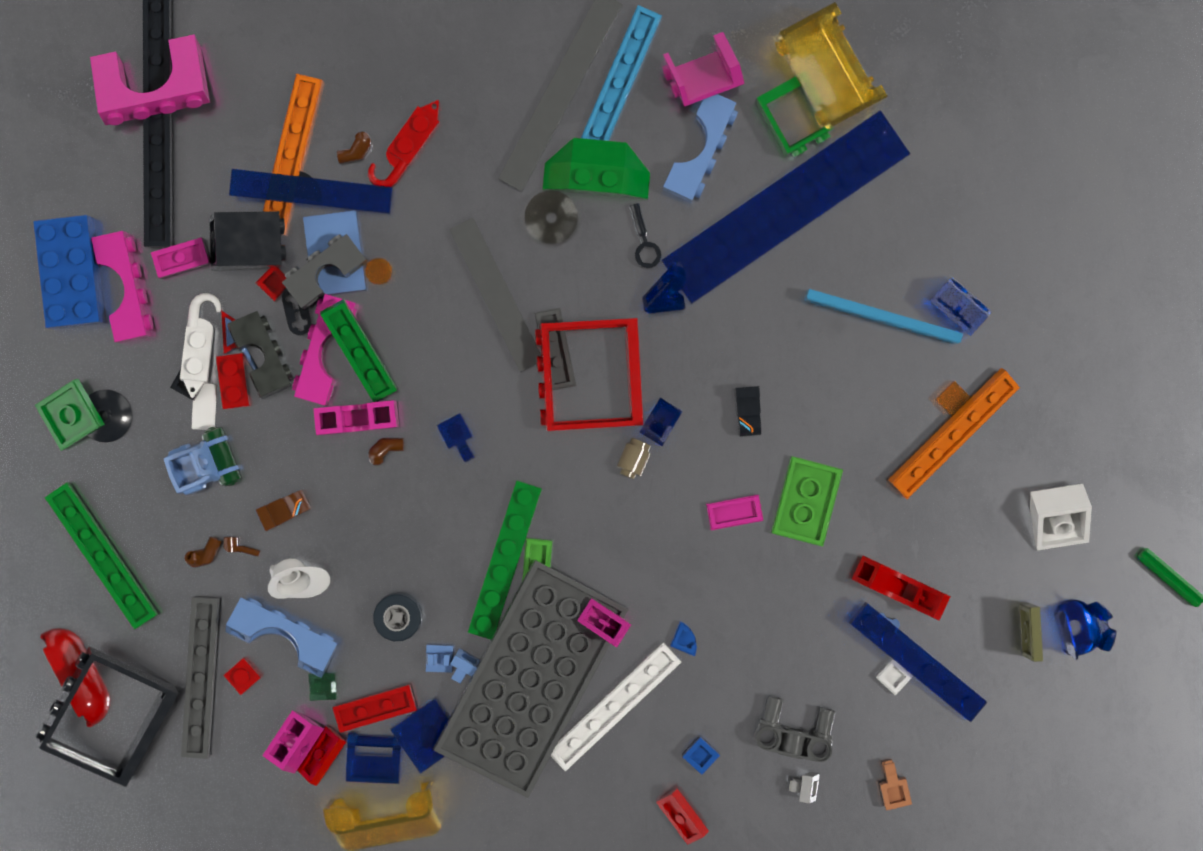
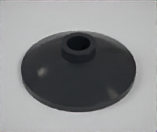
M98 390L91 393L89 398L97 412L100 414V412L106 411L108 418L103 421L104 426L88 436L95 441L106 443L123 437L128 432L133 417L132 409L127 399L113 390Z

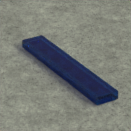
M239 169L231 170L229 196L382 214H390L392 187Z

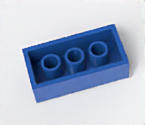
M82 215L33 221L45 327L61 329L106 323L100 265L96 262L91 239L96 237L94 218Z

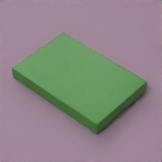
M791 456L771 533L823 547L843 469Z

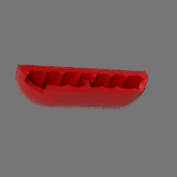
M55 628L42 633L40 638L44 640L47 646L43 648L45 656L60 685L63 686L66 678L73 676L76 671L75 663L82 652L86 653L87 650L75 633L67 629ZM93 663L70 702L77 716H84L86 725L89 728L97 725L105 718L110 706L109 693Z

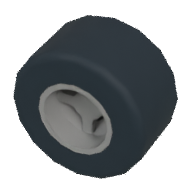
M392 593L384 597L376 605L373 613V624L377 632L384 639L393 642L411 638L420 628L422 622V609L418 601L405 593Z

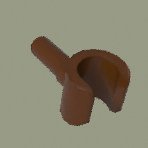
M224 537L223 548L227 552H242L259 556L260 550L238 546V537Z

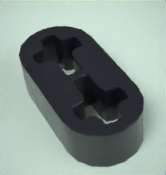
M286 288L282 294V303L289 330L298 336H305L308 334L311 324H313L310 307L304 310L298 304L299 309H295L293 302L287 300L291 294ZM299 312L302 320H307L308 323L304 325L303 331H300L299 328L293 325V323L297 322L296 313Z

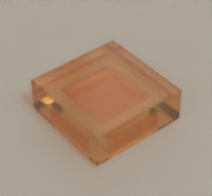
M953 381L935 401L952 417L971 397Z

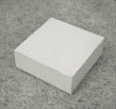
M892 657L875 677L896 695L913 675Z

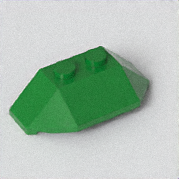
M573 138L545 162L542 190L648 200L650 172L627 142Z

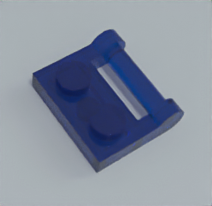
M349 732L346 782L399 784L402 735H394V737L357 736V733ZM357 746L393 748L392 755L356 754Z

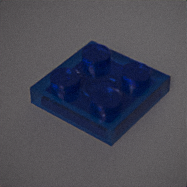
M434 698L390 728V731L420 774L445 757L434 751L433 748L449 719Z

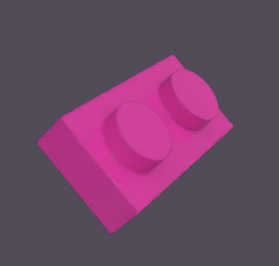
M202 237L151 252L157 276L160 279L211 264L205 241Z

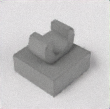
M809 772L802 776V780H790L789 791L800 793L799 802L810 804L816 801L820 774Z

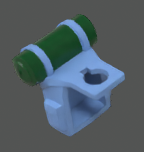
M222 427L207 429L201 435L203 441L193 446L190 444L181 445L171 450L168 456L164 458L169 478L176 493L193 494L205 489L207 483L219 481L221 486H233L241 479L239 466L235 462L227 441V435L225 436Z

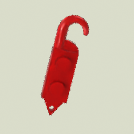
M439 100L421 108L417 106L387 148L386 157L394 169L386 179L379 180L375 177L374 169L376 165L371 163L368 169V178L373 186L380 189L392 187L397 183L407 167L411 165L440 124L438 121Z

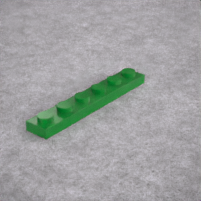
M516 480L468 633L490 640L495 634L542 488Z
M66 482L44 497L133 629L139 628L158 615L71 484Z

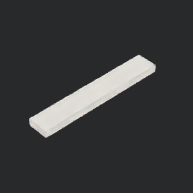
M664 642L660 644L559 739L551 757L564 771L568 770L681 663V660Z

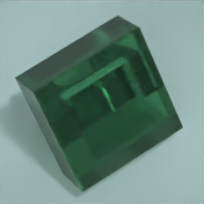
M324 672L322 678L312 673L308 674L310 701L336 700L338 698L336 672Z

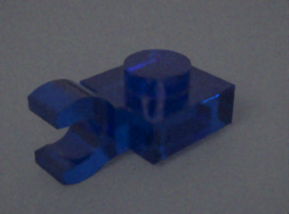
M461 413L437 425L448 449L456 446L464 462L475 458L466 442L473 438Z

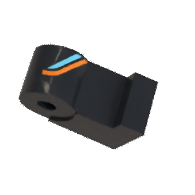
M759 386L734 388L739 436L761 435Z

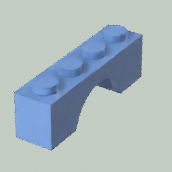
M719 94L702 100L695 118L700 122L705 131V148L698 157L691 161L683 163L674 162L663 186L664 191L692 203L694 197L700 198L706 185L701 182L705 173L711 174L716 163L712 156L716 149H722L727 135L723 134L726 125L732 126L738 114V111L734 110L736 102Z
M252 598L247 600L239 599L226 624V633L249 644L256 638L266 634L283 636L294 645L297 651L298 667L322 678L337 647V643L333 642L334 639L325 633L316 634L310 631L308 625L300 621L293 623L285 619L286 616L277 610L268 611L262 608L260 602Z

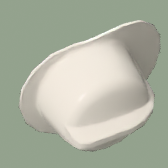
M295 558L285 559L278 564L270 566L271 580L268 584V592L277 599L314 597L324 592L330 584V576L327 571L318 567H306Z

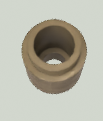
M631 438L630 443H626L617 467L621 469L620 474L631 479H635L636 475L641 477L651 454L649 452L651 446Z

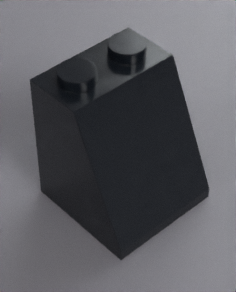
M214 212L209 217L211 271L281 266L282 261L286 260L285 245H281L280 234L285 232L284 218H280V212Z

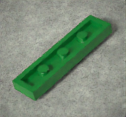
M343 299L320 311L321 317L372 401L376 402L397 391L395 383L346 301Z

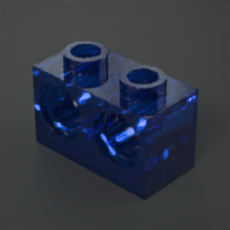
M953 277L930 300L970 336L992 312Z

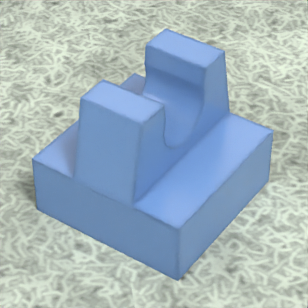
M427 644L426 672L452 673L453 666L450 663L453 660L454 645Z
M459 648L450 663L457 668L451 679L461 684L466 674L472 677L480 660Z

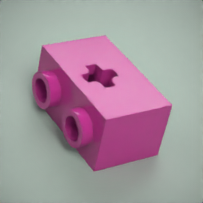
M292 710L262 756L281 770L295 774L324 728L306 715Z

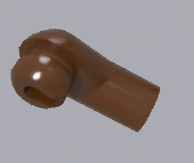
M358 132L355 135L351 148L337 150L339 164L361 160L365 157L371 147V139L368 133Z
M404 438L379 439L369 449L368 457L370 463L380 465L383 463L384 456L389 451H404Z
M210 536L205 548L188 551L185 554L184 560L186 564L195 568L211 564L222 541Z

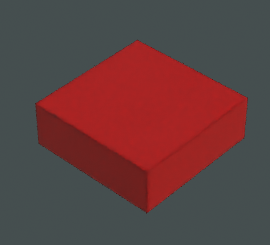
M278 267L269 268L255 283L276 302L286 289L282 282L287 278Z

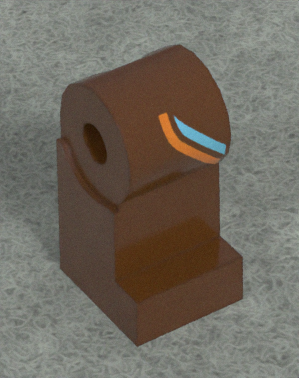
M302 489L256 509V512L265 531H269L310 510L311 506Z

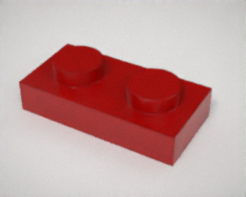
M244 354L216 356L222 408L232 409L251 406Z
M325 726L297 771L310 784L317 786L346 741L334 729Z
M678 788L662 796L656 802L687 845L703 838L709 832Z

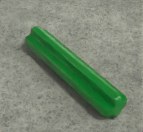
M1144 548L1139 553L1137 558L1192 606L1199 607L1203 603V594L1149 548Z

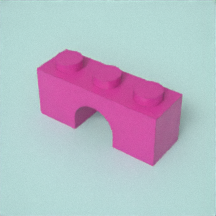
M395 400L313 408L316 435L399 427L397 401Z

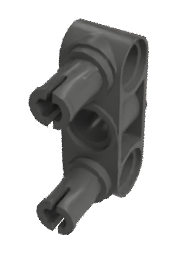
M768 696L764 717L758 722L754 734L758 746L763 750L791 758L815 762L827 761L832 755L833 735L831 730L836 711L820 707L816 728L812 730V733L801 729L781 726L779 719L783 699ZM766 730L774 733V739L770 743L760 741L761 734ZM818 742H823L826 745L825 752L820 755L813 754V746Z

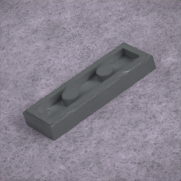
M560 308L534 313L537 329H540L541 323L563 322ZM565 330L549 331L552 391L576 386Z

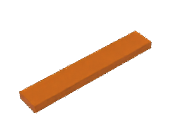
M296 74L263 208V212H280V218H284L285 232L282 235H286L295 199L299 173L302 171L323 84L321 79Z
M1000 368L888 479L904 498L908 499L1020 388L1008 372Z

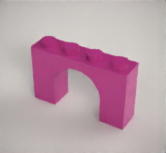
M195 34L168 40L172 60L171 75L162 87L148 93H138L127 88L124 65L116 51L90 57L97 110L104 124L119 125L128 120H142L151 115L170 114L179 109L188 107L198 108L202 104L210 103L201 46Z

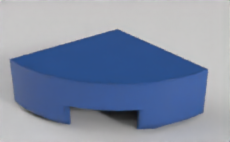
M680 621L670 646L695 656L697 650L696 638L692 630Z

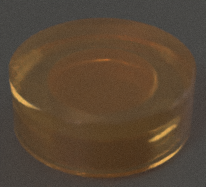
M375 258L367 264L365 274L367 279L373 284L383 285L390 281L393 270L388 261L382 258Z

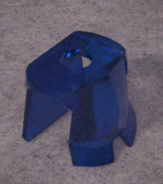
M1068 600L1056 607L1054 616L1063 651L1077 660L1078 656L1089 653L1096 647L1103 651H1111L1116 640L1117 631L1109 627L1108 620L1113 618V615L1104 605L1098 601L1086 604L1081 600ZM1077 620L1081 624V632L1077 635L1072 634L1070 621Z

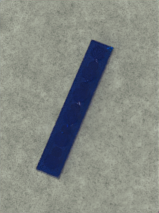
M865 602L849 621L853 627L969 722H972L986 705L987 701L868 603Z

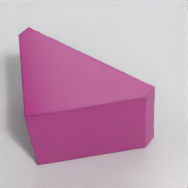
M592 598L577 620L615 647H618L631 626L626 619Z

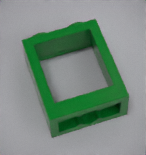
M804 72L756 98L755 103L785 157L792 154L795 158L808 150L806 147L808 144L815 141L818 145L831 138L829 133L833 131L834 126ZM801 89L822 128L789 146L768 106Z

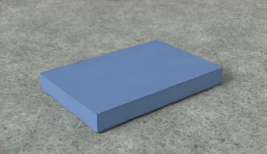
M356 210L303 217L308 257L317 250L323 252L329 247L327 243L339 234L342 237L347 234L362 253ZM333 266L324 268L318 277V283L327 295L367 290L364 266L348 278L344 276L339 268Z

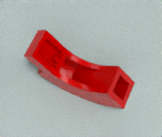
M862 556L852 577V580L939 621L951 597L865 556Z

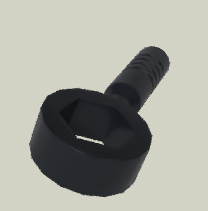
M639 203L629 206L636 233L641 240V244L635 252V260L642 268L651 269L660 262L661 250L655 243L647 241V229ZM644 247L654 248L657 257L653 263L642 262L639 254Z

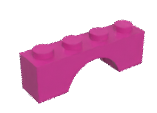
M124 231L92 237L97 264L115 270L124 284L123 301L120 307L109 316L114 342L124 343L151 337L150 330L153 329V321L151 315L146 314L144 304L148 303L145 289L140 288L138 278L142 277L139 263L134 261L133 252L136 251L133 237Z
M325 294L323 299L319 298L315 309V314H319L316 325L311 324L307 339L311 340L308 350H303L300 359V365H303L301 375H296L292 390L295 391L294 397L324 406L329 404L335 380L326 372L323 366L322 351L328 339L333 335L321 317L320 311L343 300L341 298ZM345 300L355 316L358 304Z

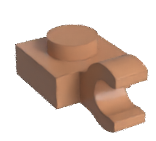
M892 759L883 761L882 767L886 781L880 782L879 786L886 811L912 805L905 776L897 777L895 764Z

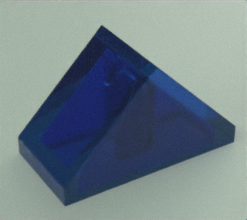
M660 397L639 433L658 445L663 446L683 411Z

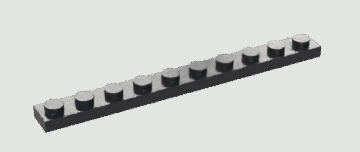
M143 0V93L152 92L162 87L168 81L172 72V60L168 41L171 40V0ZM172 113L151 115L143 119L144 247L172 246Z

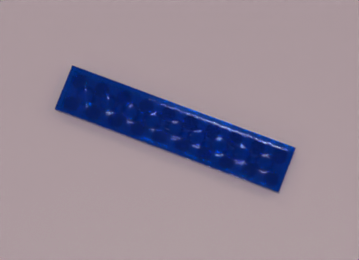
M880 110L661 261L690 304H692L909 156L910 152Z

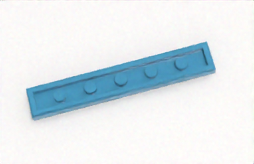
M637 6L581 138L609 141L662 15L642 6Z
M812 289L806 291L804 298L805 301L952 344L961 343L963 333Z

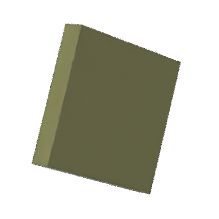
M1020 603L1022 655L1033 662L1043 661L1040 607L1031 603Z

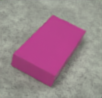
M758 494L706 504L711 530L763 521Z

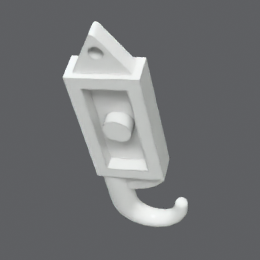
M201 293L195 296L189 306L180 380L184 381L191 398H194L204 383H208L214 330L210 322L199 318L200 305L204 301H211L214 303L216 311H221L219 299L210 293Z

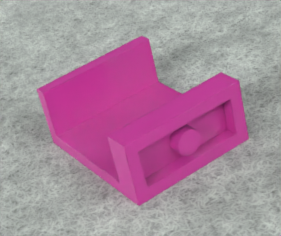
M723 32L713 35L717 49L716 52L675 67L669 53L663 54L666 63L665 66H662L663 73L667 82L672 80L670 86L675 98L680 97L684 107L744 84L740 64Z

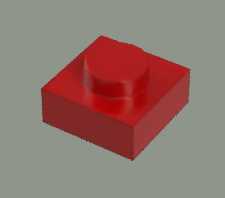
M246 657L242 658L223 675L240 695L262 677Z

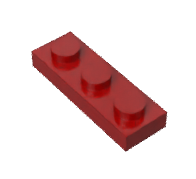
M410 684L332 707L340 733L417 710Z

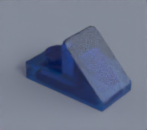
M675 261L642 297L645 312L651 314L686 308L684 296L678 292L684 287L687 280L684 265Z

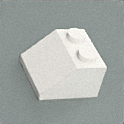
M1083 484L1030 492V515L1037 551L1089 543L1092 506Z

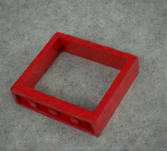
M638 318L541 323L540 329H535L536 345H541V356H537V371L542 372L543 383H538L539 399H544V409H540V424L545 425L547 431L643 425ZM625 327L630 417L554 421L549 331Z

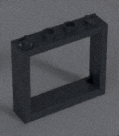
M89 646L86 653L82 652L75 663L76 671L73 676L66 678L62 686V691H64L59 700L55 699L49 709L50 717L46 724L42 723L35 738H38L37 744L39 749L127 787L174 703L178 692L175 686ZM93 661L99 662L160 691L118 768L51 738Z

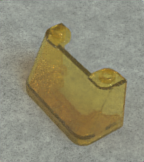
M836 2L780 31L775 42L778 53L782 57L785 56L812 104L817 123L820 127L825 126L827 129L834 128L876 107L888 97L882 85L874 87L871 84L874 79L872 76L867 77L843 34L845 30L844 25L838 26L837 17L842 13Z
M435 779L422 782L421 790L412 793L408 797L406 802L407 812L362 820L360 808L348 806L345 803L344 797L331 799L323 809L328 830L339 846L347 851L432 836L442 826V814Z

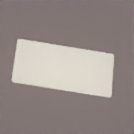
M204 383L197 398L193 401L192 429L207 430L215 427L217 384Z

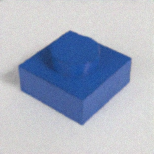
M701 736L682 755L701 775L720 756Z

